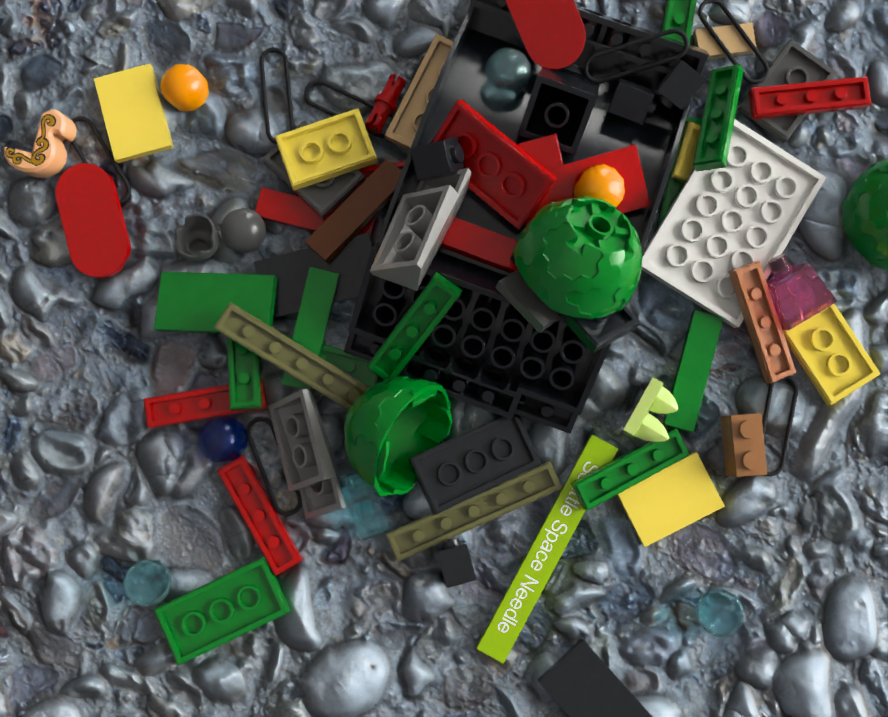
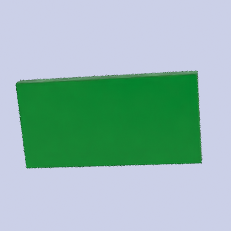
M161 272L154 330L159 332L222 334L214 329V326L229 302L272 327L278 278L275 275Z
M265 557L257 559L153 609L178 666L291 611L277 578Z

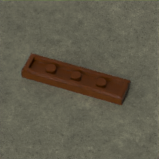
M386 159L305 241V244L328 264L392 199L402 170Z

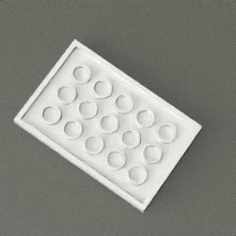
M734 119L726 167L698 172L693 168L642 254V271L711 314L722 318L725 323L733 328L739 327L744 317L728 271L753 261H760L765 279L767 280L772 271L768 261L776 256H781L826 177Z

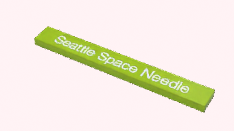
M593 434L590 435L562 487L563 489L560 490L476 646L479 651L504 664L585 513L571 482L612 461L618 448Z

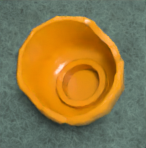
M175 64L165 71L160 81L163 97L182 112L198 109L205 103L209 95L207 80L195 67L189 64Z
M605 164L595 165L583 172L579 181L574 186V197L587 196L601 199L616 208L625 194L624 179L613 167Z

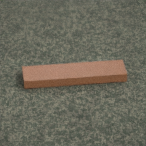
M753 261L728 271L765 383H773L797 373L760 261Z

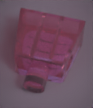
M785 254L776 256L768 261L774 277L766 282L782 330L794 328L837 302L834 295L808 263L791 266Z

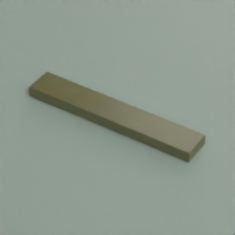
M229 302L214 326V329L348 410L360 395L363 396L366 389L369 388Z
M547 461L439 514L433 515L430 513L387 532L385 535L396 561L399 562L563 488L551 461Z

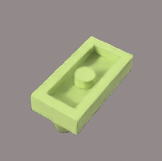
M652 377L623 429V434L633 439L637 437L651 442L669 440L668 433L661 422L649 414L650 411L658 414H668L678 410L674 396L663 387V382Z

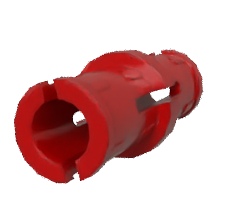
M390 74L381 94L376 95L374 99L375 105L364 123L365 127L370 131H373L374 127H376L375 133L377 134L382 132V128L390 113L395 112L397 108L396 102L406 86V81L401 76H398L395 81L396 74Z

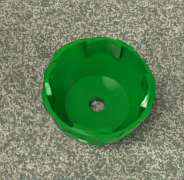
M888 158L870 165L865 172L853 181L847 196L842 202L841 208L843 229L854 248L870 262V265L888 271Z
M587 196L551 202L542 207L526 225L515 249H513L515 265L527 285L549 308L571 317L593 320V318H602L621 311L635 291L642 271V248L634 226L612 204Z
M408 376L392 377L366 389L364 395H360L351 408H349L345 416L344 444L350 465L358 473L360 480L382 497L397 494L403 495L412 490L417 479L408 459L439 445L449 435L453 420L450 413L451 401L442 385L423 379L409 378Z

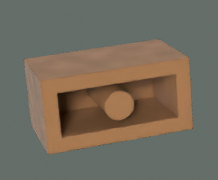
M761 413L720 416L726 476L767 475Z

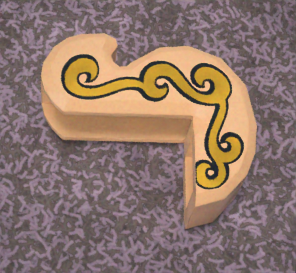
M48 110L41 114L32 153L4 147V157L12 167L29 176L50 178L59 173L66 164L67 152L63 141L67 139L73 142L76 136V126L71 119L61 112Z

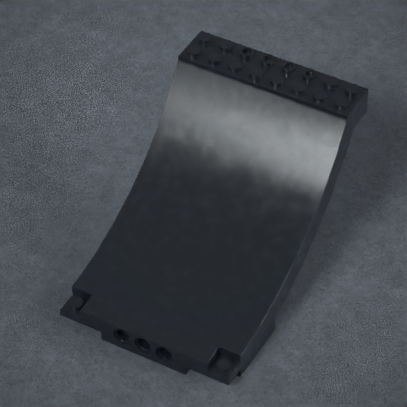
M471 0L468 12L438 77L411 148L431 143L456 101L461 99L517 145L521 142L556 133L563 165L636 144L651 206L627 212L624 215L638 233L643 254L691 103L690 99L682 110L676 105L670 110L657 100L661 94L655 89L678 60L621 77L654 90L653 99L657 100L655 110L651 118L645 117L643 124H639L608 112L609 104L620 78L601 84L592 83L584 74V64L588 57L595 53L656 34L655 32L576 5L586 31L584 49L578 59L571 65L562 69H547L535 63L529 56L505 0ZM662 36L597 57L589 63L588 72L594 79H603L675 56L683 50L684 42ZM689 44L687 52L679 59L701 74L709 54L706 50ZM409 151L378 240L370 252L348 328L349 336L344 352L370 361L434 274L438 272L463 291L398 376H408L413 379L436 382L443 386L448 397L512 419L513 415L517 414L570 434L578 415L582 413L612 343L592 354L563 319H560L539 333L495 288L499 280L511 273L439 247L417 291L374 276L369 272L403 194L415 192L420 182L417 179L411 151ZM469 188L455 216L458 219L515 240L519 239L526 227L525 224L523 228L518 230Z

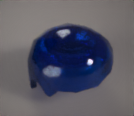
M214 418L207 421L199 430L198 445L201 454L212 462L236 460L247 448L248 435L246 429L235 418Z

